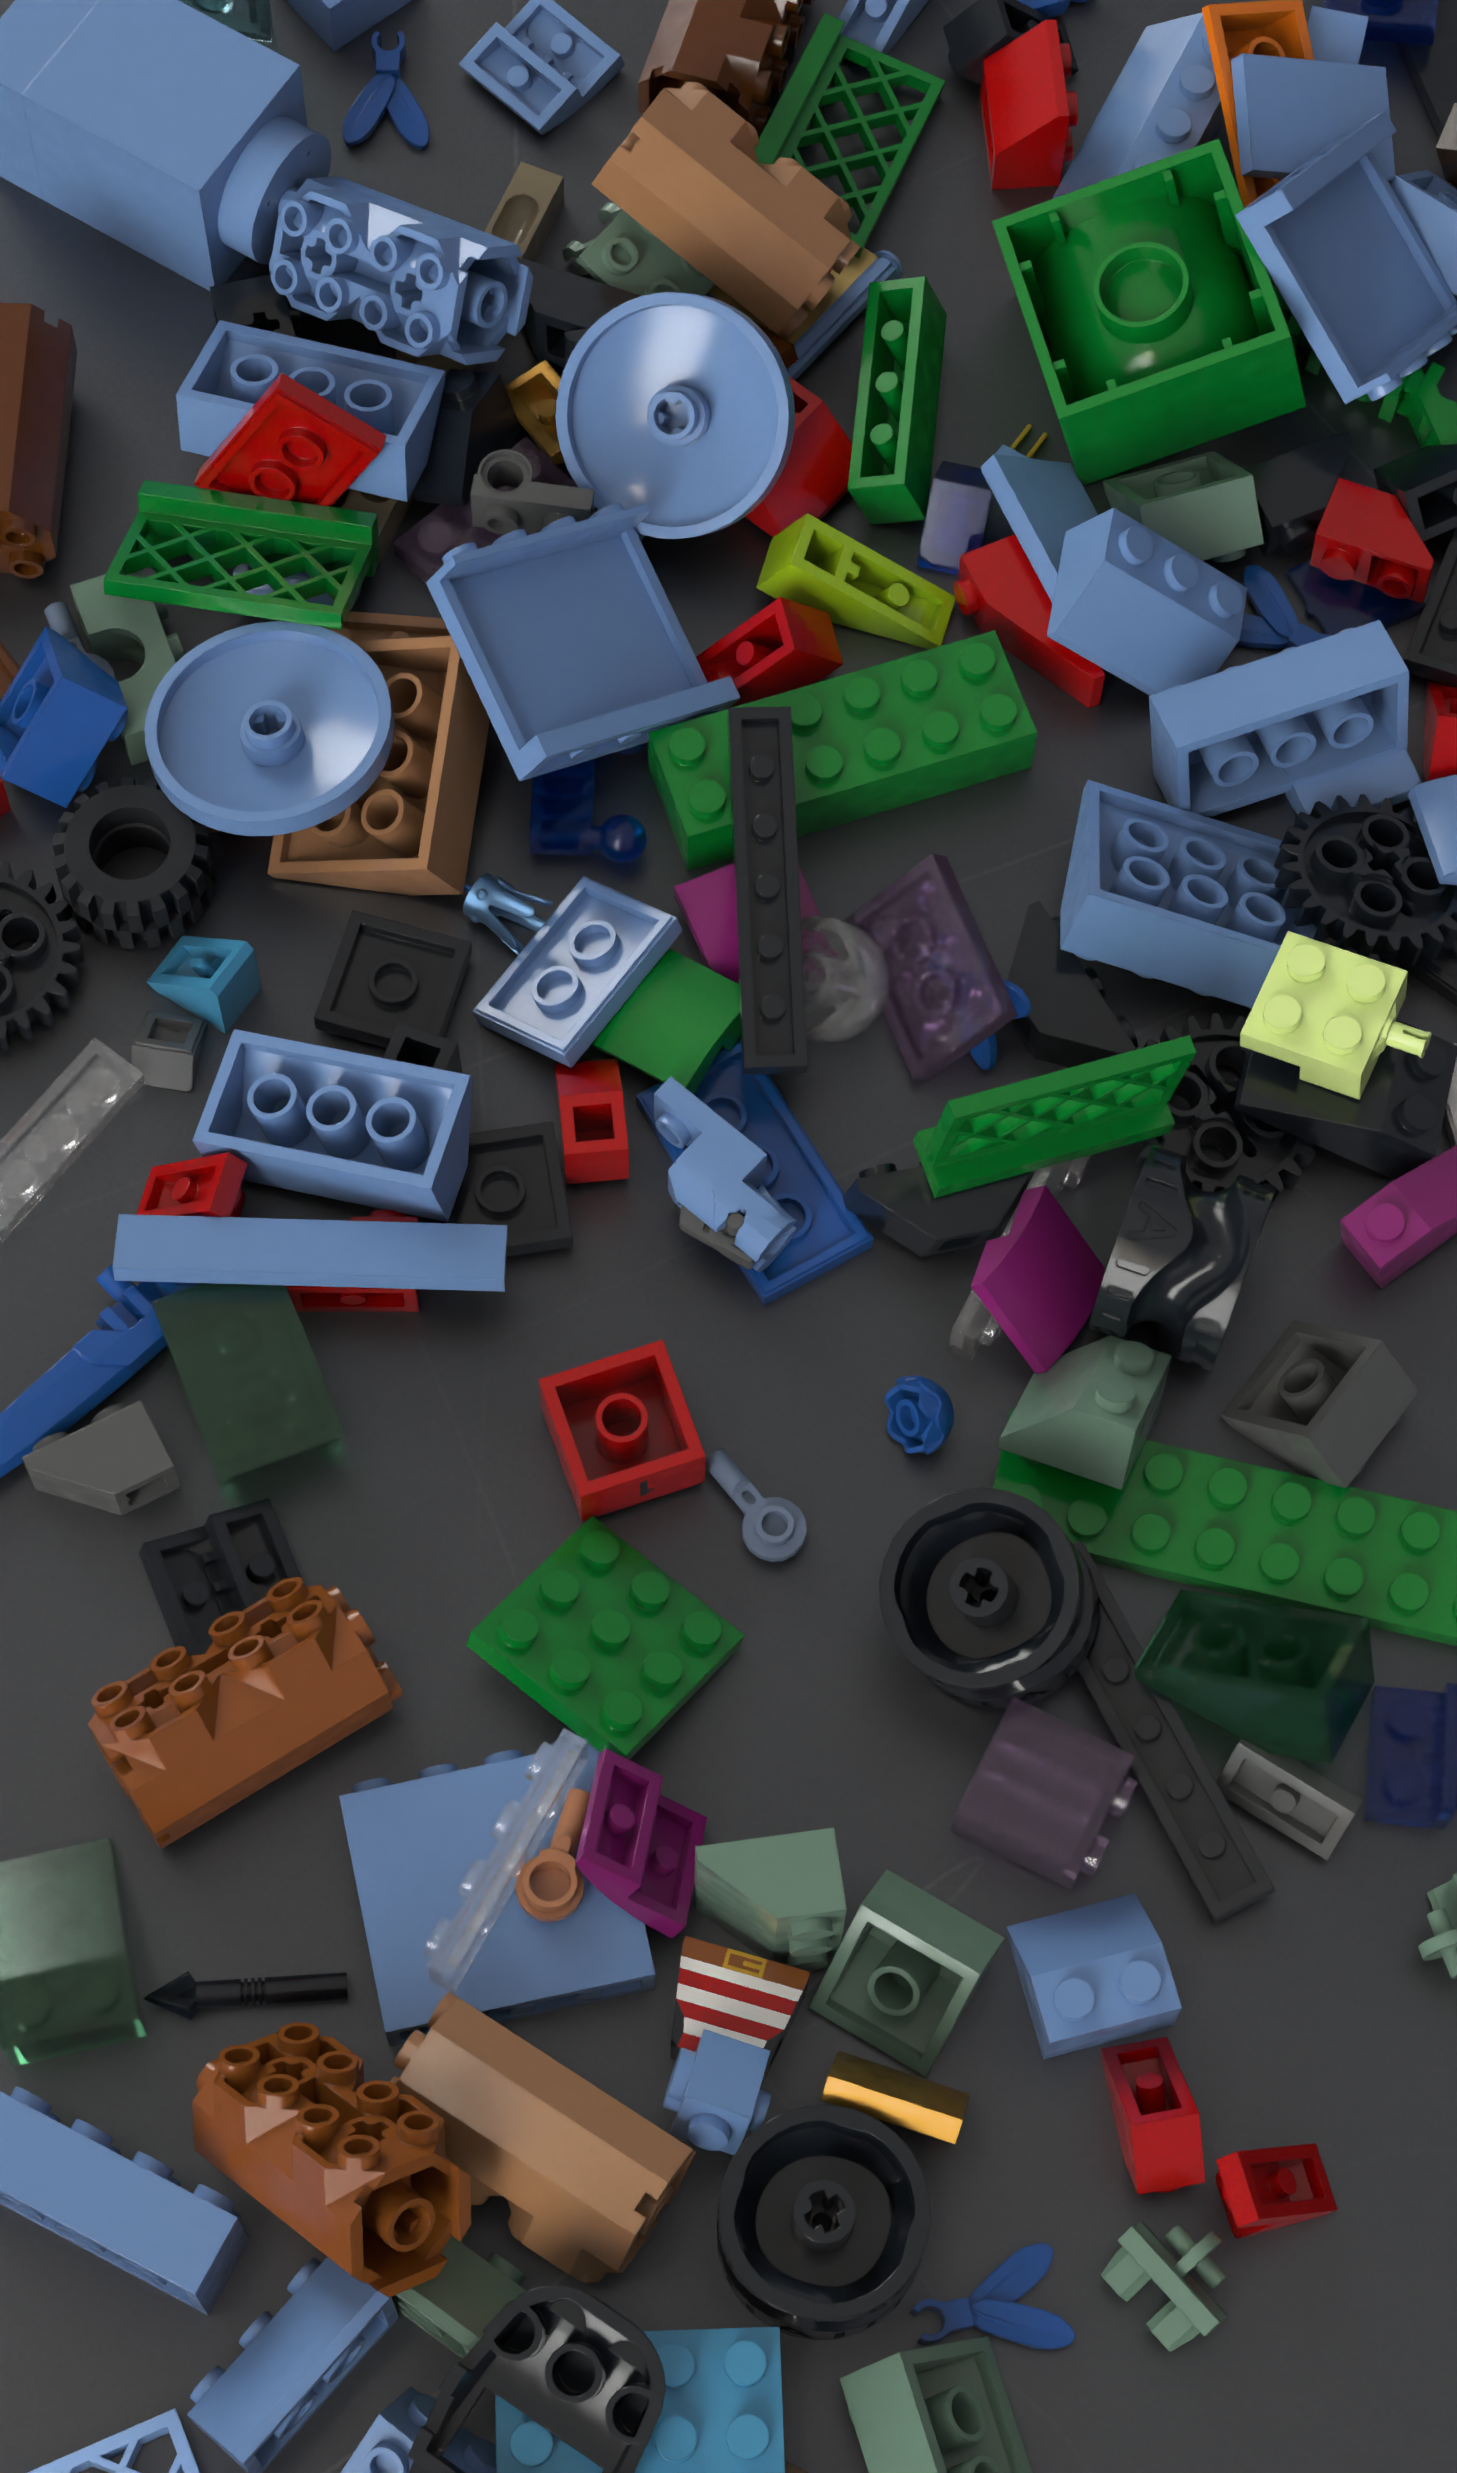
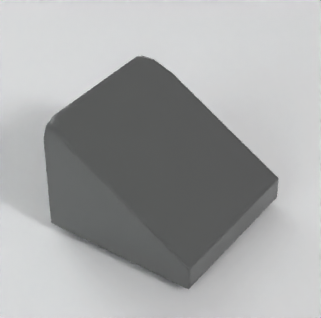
M150 1010L146 1011L132 1043V1081L141 1085L185 1092L191 1091L196 1080L208 1021L200 1018Z

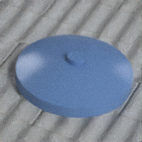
M653 293L629 300L610 310L599 318L578 341L563 370L556 400L557 436L564 462L578 488L594 490V507L598 510L616 503H621L624 509L648 503L652 511L635 527V530L639 534L655 538L681 539L707 535L725 529L744 518L765 499L778 481L786 465L794 435L795 406L792 386L782 358L771 340L756 323L738 309L723 301L694 293Z
M270 621L240 626L218 634L193 648L172 666L157 686L146 713L144 726L145 745L154 776L170 802L188 817L207 827L244 836H273L297 832L329 820L347 809L371 787L381 773L391 751L395 729L394 713L388 687L381 671L371 657L357 644L332 630L320 626L287 621Z

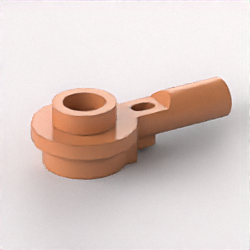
M576 1788L568 1790L549 1848L540 1850L538 1856L523 1865L517 1876L515 1892L518 1903L527 1915L538 1921L556 1922L564 1920L577 1910L582 1901L584 1882L581 1872L575 1864L576 1860L574 1857L580 1842L590 1793Z

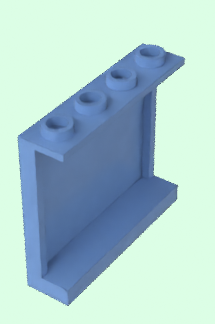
M1386 111L1381 112L1338 137L1235 215L1345 404L1366 393L1371 402L1387 395L1403 383L1401 378L1428 362L1426 357L1449 344L1453 340L1451 336L1457 333V301L1371 153L1375 147L1396 132Z
M621 503L612 504L598 510L589 519L576 522L573 516L563 517L545 526L541 532L527 535L524 529H518L501 536L492 545L479 549L474 542L460 545L442 557L444 564L426 582L519 782L647 743L648 732L726 710L741 698L731 676L709 683L705 678L635 530V527L652 511L648 503L624 509Z
M580 1736L560 1739L549 1746L550 1751L524 1756L521 1750H507L494 1753L484 1759L485 1765L458 1770V1766L455 1764L435 1765L418 1773L419 1779L392 1784V1780L389 1778L369 1779L355 1784L352 1787L353 1793L339 1796L389 2047L404 2044L416 2029L427 2035L431 2029L428 2027V2022L440 2001L449 1991L500 2023L656 1989V1974L645 1924L614 1904L582 1872L581 1875L584 1882L582 1901L577 1910L564 1920L556 1922L538 1921L527 1915L518 1903L515 1892L517 1876L524 1864L538 1856L540 1850L549 1848L568 1790L576 1788L591 1793L600 1752ZM577 1848V1851H576V1854H575V1857H574L575 1860H576L578 1848Z

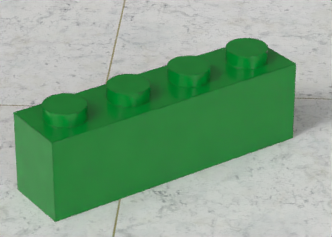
M926 276L869 283L848 491L870 525L927 520L947 314Z

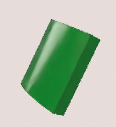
M669 948L592 1042L591 1046L662 1084L671 1076L694 1094L721 1047L731 1052L741 1035L739 984Z

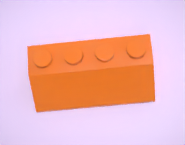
M1302 0L1208 4L1202 8L1238 189L1244 208L1282 179L1241 176L1231 59L1246 53L1314 60Z

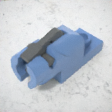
M670 1076L654 1093V1120L656 1128L668 1142L678 1148H683L685 1145L688 1147L668 1170V1192L673 1202L681 1208L680 1229L721 1252V1255L744 1268H753L760 1273L782 1252L797 1229L793 1226L797 1220L782 1208L762 1184L757 1189L766 1179L767 1153Z

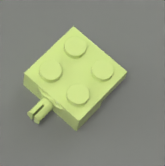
M1288 931L1242 1028L1240 1046L1299 1066L1300 1080L1360 1100L1376 1062L1387 1045L1423 1058L1425 1050H1427L1430 1043L1431 1032L1396 1021L1406 998L1408 971Z

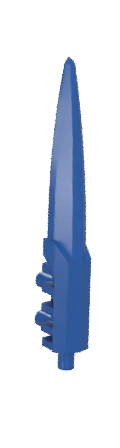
M113 1264L107 1267L98 1276L96 1281L117 1303L112 1308L108 1306L99 1314L96 1325L100 1330H91L65 1356L0 1413V1478L23 1463L21 1457L31 1453L34 1445L40 1440L58 1432H65L99 1405L236 1284L141 1281L136 1286L132 1281H114Z

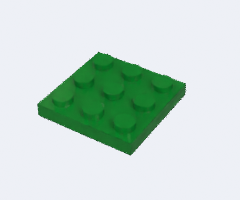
M591 1516L471 1631L466 1646L601 1753L606 1748L630 1760L739 1649L745 1635L594 1516Z

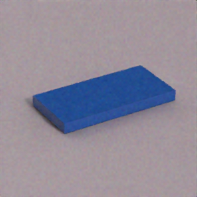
M741 1040L736 1042L731 1052L726 1049L720 1050L694 1095L767 1153L766 1179L757 1189L763 1184L782 1208L797 1220L793 1225L797 1229L789 1243L763 1271L759 1273L753 1268L746 1269L737 1264L763 1306L872 1248L874 1238L862 1219L846 1209L843 1199L844 1191L769 1075H743ZM658 1083L637 1094L636 1105L674 1163L688 1147L685 1145L683 1148H678L672 1145L656 1128L654 1120V1093L663 1085Z

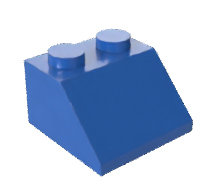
M46 626L0 702V775L2 779L67 808L77 791H85L90 785L97 769L98 755L107 741L113 742L119 737L126 724L128 710L118 681L58 632Z

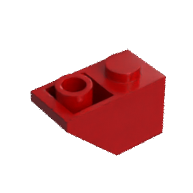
M1338 478L1315 534L1310 568L1323 571L1333 579L1351 580L1379 589L1390 597L1397 599L1407 598L1423 604L1427 595L1434 560L1396 495Z
M617 1059L576 1062L572 1068L564 1064H555L566 1184L629 1179V1148L623 1090Z

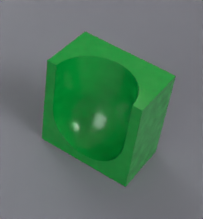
M1219 138L992 221L1077 477L1083 486L1306 407L1291 335L1269 274L1235 216L1244 209Z

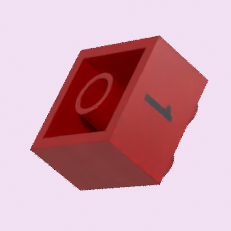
M663 1339L539 1379L540 1406L581 1522L587 1521L591 1516L596 1518L705 1482L706 1456Z

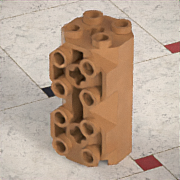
M686 82L680 89L663 88L633 126L623 143L618 146L591 185L776 334H780L788 341L809 314L801 307L804 303L813 311L834 284L833 280L835 277L828 272L830 268L840 274L860 248L851 239L847 225L852 217L850 207L844 199L835 194L792 158L781 157L774 164L759 163L755 148L759 144L756 129L702 84Z
M449 1991L434 2010L428 2022V2027L431 2029L427 2035L416 2029L402 2046L394 2061V2066L403 2072L400 2077L394 2076L390 2082L398 2086L399 2094L412 2095L445 2119V2157L470 2175L471 2205H482L488 2200L489 2196H504L507 2198L511 2210L508 2226L512 2236L520 2241L521 2244L581 2282H599L606 2273H623L658 2224L656 2218L666 2203L669 2205L678 2192L698 2152Z

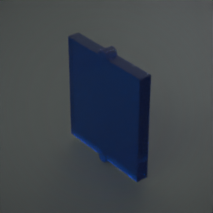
M1311 560L1287 570L1286 577L1306 606L1305 617L1314 619L1323 634L1335 635L1342 630L1356 628L1377 620L1381 621L1386 630L1421 614L1425 606V602L1422 604L1407 598L1397 599L1390 597L1378 588L1353 579L1344 581L1333 579L1326 575L1321 568L1310 565Z

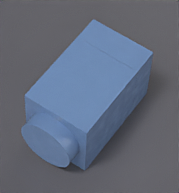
M15 0L0 18V177L210 291L211 286L225 284L246 256L260 264H269L278 220V204L282 195L290 187L299 189L307 178L329 176L331 165L330 144L324 135L307 126L300 65L179 0Z

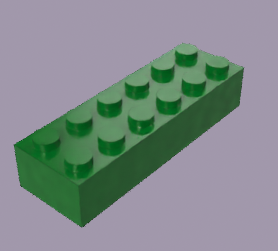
M995 630L736 706L791 707L797 837L1031 768L1037 738V730ZM728 709L648 732V768L687 870L733 857L727 728Z

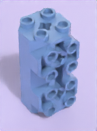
M339 176L307 178L299 189L296 187L288 188L279 200L275 239L269 261V272L271 273V281L275 290L281 295H286L291 307L325 321L353 319L363 323L367 329L375 331L380 343L415 357L440 354L465 365L497 361L506 350L498 346L504 335L508 333L516 336L525 325L534 278L529 267L518 262L516 256H523L518 244Z

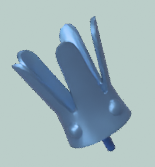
M490 873L482 875L472 887L466 883L464 886V890L469 893L463 904V914L470 917L474 923L481 922L485 924L517 955L525 947L502 924L498 917L502 916L534 932H538L546 921L534 913V907L520 899L543 906H551L553 904L552 901L516 891L513 885L499 876L494 877Z

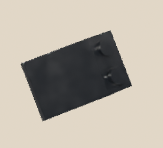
M1397 1021V1022H1400V1023H1402V1024H1405V1025H1408V1026L1417 1028V1027H1415V1026H1413V1025H1410V1024H1408V1023H1406V1022ZM1431 1034L1430 1043L1427 1050H1425L1423 1058L1387 1045L1376 1062L1360 1100L1300 1080L1299 1066L1247 1049L1233 1109L1395 1180L1436 1156L1457 1057V1045Z

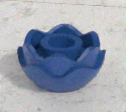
M918 1375L901 1377L896 1381L897 1385L887 1392L884 1400L890 1413L887 1421L888 1433L894 1440L902 1443L906 1453H926V1455H929L938 1450L947 1441L955 1419L952 1401L948 1393L931 1379Z

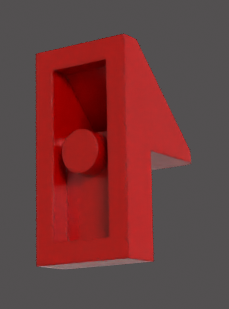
M226 1152L154 1166L151 1168L136 1215L240 1217L245 1201V1193L241 1190L240 1186L248 1163Z
M1316 2143L1236 2151L1216 2160L1219 2169L1216 2174V2183L1235 2238H1246L1338 2210Z

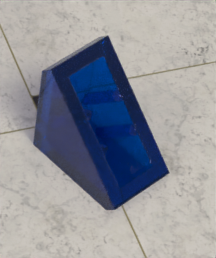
M942 461L933 479L918 555V567L958 575L960 555L983 547L995 496L983 476L981 468Z

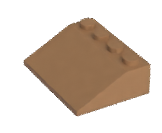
M451 636L352 641L362 648L376 663L388 687L395 726L389 757L371 787L347 809L313 827L283 835H274L267 874L278 879L409 896L463 894L490 718Z

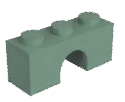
M142 570L127 574L128 576L145 578ZM105 575L72 584L70 588L77 617L90 653L99 655L107 661L124 658L142 664V667L135 675L118 682L128 710L127 721L120 735L131 766L149 761L145 745L144 726L151 698L166 673L185 654L177 633L166 636L160 620L169 618L165 603L104 595L103 579Z

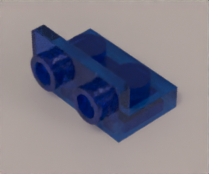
M1447 1683L1441 1693L1375 1686L1371 1692L1364 1821L1445 1829L1453 1817L1455 1809L1457 1810V1684Z

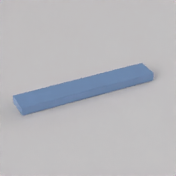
M119 1214L112 1269L114 1281L505 1292L508 1229L507 1225Z

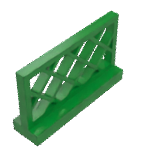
M824 13L759 138V144L755 148L759 163L774 164L778 158H792L817 179L833 175L838 176L846 193L839 195V197L844 199L850 208L853 207L861 224L857 234L850 232L851 239L860 246L854 256L860 258L942 93L945 80L843 36L842 31L845 22ZM844 58L866 67L871 79L848 84L840 68ZM832 82L834 83V88H830ZM906 85L926 95L922 102L900 107L892 88ZM879 92L887 111L864 116L855 98ZM842 101L851 120L827 125L819 107ZM914 119L910 126L908 120ZM812 123L814 129L808 130ZM894 124L903 142L879 148L871 130ZM858 133L867 152L843 158L834 139ZM821 142L830 161L806 167L798 149ZM893 161L889 168L887 162ZM874 166L882 184L858 190L850 171ZM872 202V204H871V206H870V208H869V210H868L866 204Z
M144 480L138 491L139 511L103 579L104 595L342 630L365 576L373 577L379 564L378 514ZM189 554L194 560L174 568L166 562ZM243 563H247L253 569L232 577L225 571ZM151 567L157 573L145 578L127 575ZM303 571L311 577V579L294 585H290L284 579ZM208 575L215 581V583L203 587L187 584ZM266 584L274 590L265 595L249 594L246 592ZM327 593L334 600V603L331 606L310 603L306 600Z
M1190 1035L947 1101L937 1126L917 1131L913 1140L934 1198L1169 1134L1175 1125V1121L1168 1102L1197 1053Z

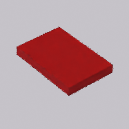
M281 373L201 466L194 485L211 490L331 507L382 451L386 435L284 373Z

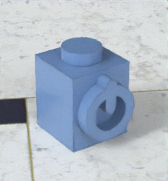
M706 2029L703 2030L695 2052L681 2047L663 2100V2108L676 2112L670 2134L689 2140L692 2144L704 2150H719L734 2155L741 2146L747 2130L754 2132L765 2120L772 2093L761 2090L760 2087L770 2051Z

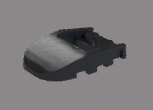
M548 2285L530 2289L507 2303L483 2330L484 2335L464 2359L453 2364L439 2386V2389L442 2391L425 2426L420 2428L408 2454V2457L413 2460L409 2473H466L444 2458L443 2454L470 2415L485 2389L488 2388L604 2469L602 2473H634L652 2436L664 2405L666 2381L661 2358L651 2340L636 2324L595 2296L575 2288L559 2285Z

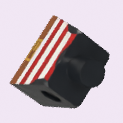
M685 1936L680 1960L670 2058L676 2060L681 2047L695 2052L703 2030L706 2029L769 2050L770 2054L761 2083L763 2084L806 1996L810 1972Z

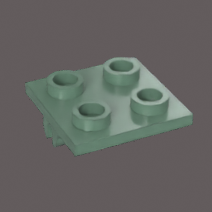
M612 202L606 203L598 212L601 223L604 224L608 219H611L612 222L597 238L584 244L573 240L562 250L565 261L568 262L572 257L576 258L575 261L580 265L577 269L579 274H590L597 282L642 296L663 292L694 293L705 296L715 285Z

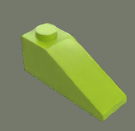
M808 513L772 538L756 586L757 589L775 599L782 597L828 612L831 623L925 649H933L942 645L956 599L954 595Z

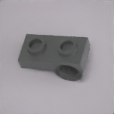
M502 449L488 454L481 461L478 473L474 474L470 494L472 523L474 527H482L490 532L503 535L518 529H524L526 533L534 534L541 532L545 526L560 518L573 516L575 521L579 522L589 519L595 513L593 489L533 482L532 467L529 460L523 454L514 450ZM502 486H512L516 488L512 491L507 492L496 490L497 488Z

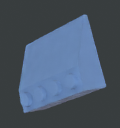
M1087 780L1082 793L1060 909L1061 950L1074 953L1085 960H1097L1132 971L1143 978H1155L1188 988L1202 996H1214L1252 1009L1287 932L1290 931L1313 939L1317 927L1314 924L1296 926L1294 922L1300 908H1285L1281 904L1287 890L1277 888L1274 884L1280 871L1274 867V862L1280 851L1281 840Z

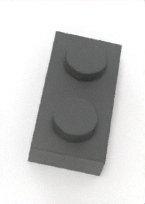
M1246 1730L1216 1781L1226 1799L1325 1860L1329 1859L1363 1802L1359 1797L1249 1730Z

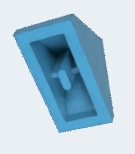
M182 936L146 982L154 991L198 1018L207 1020L208 1024L224 1034H227L262 988L255 949L247 941Z

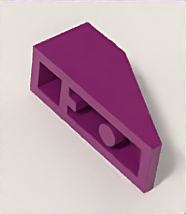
M1457 1145L1390 1182L1340 1220L1342 1242L1381 1289L1457 1233Z

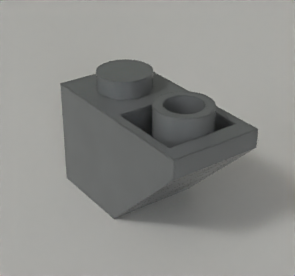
M141 1400L130 1406L126 1404L110 1406L99 1412L92 1419V1424L69 1435L66 1432L49 1435L36 1443L31 1453L21 1457L36 1490L121 1516L181 1487L175 1466Z

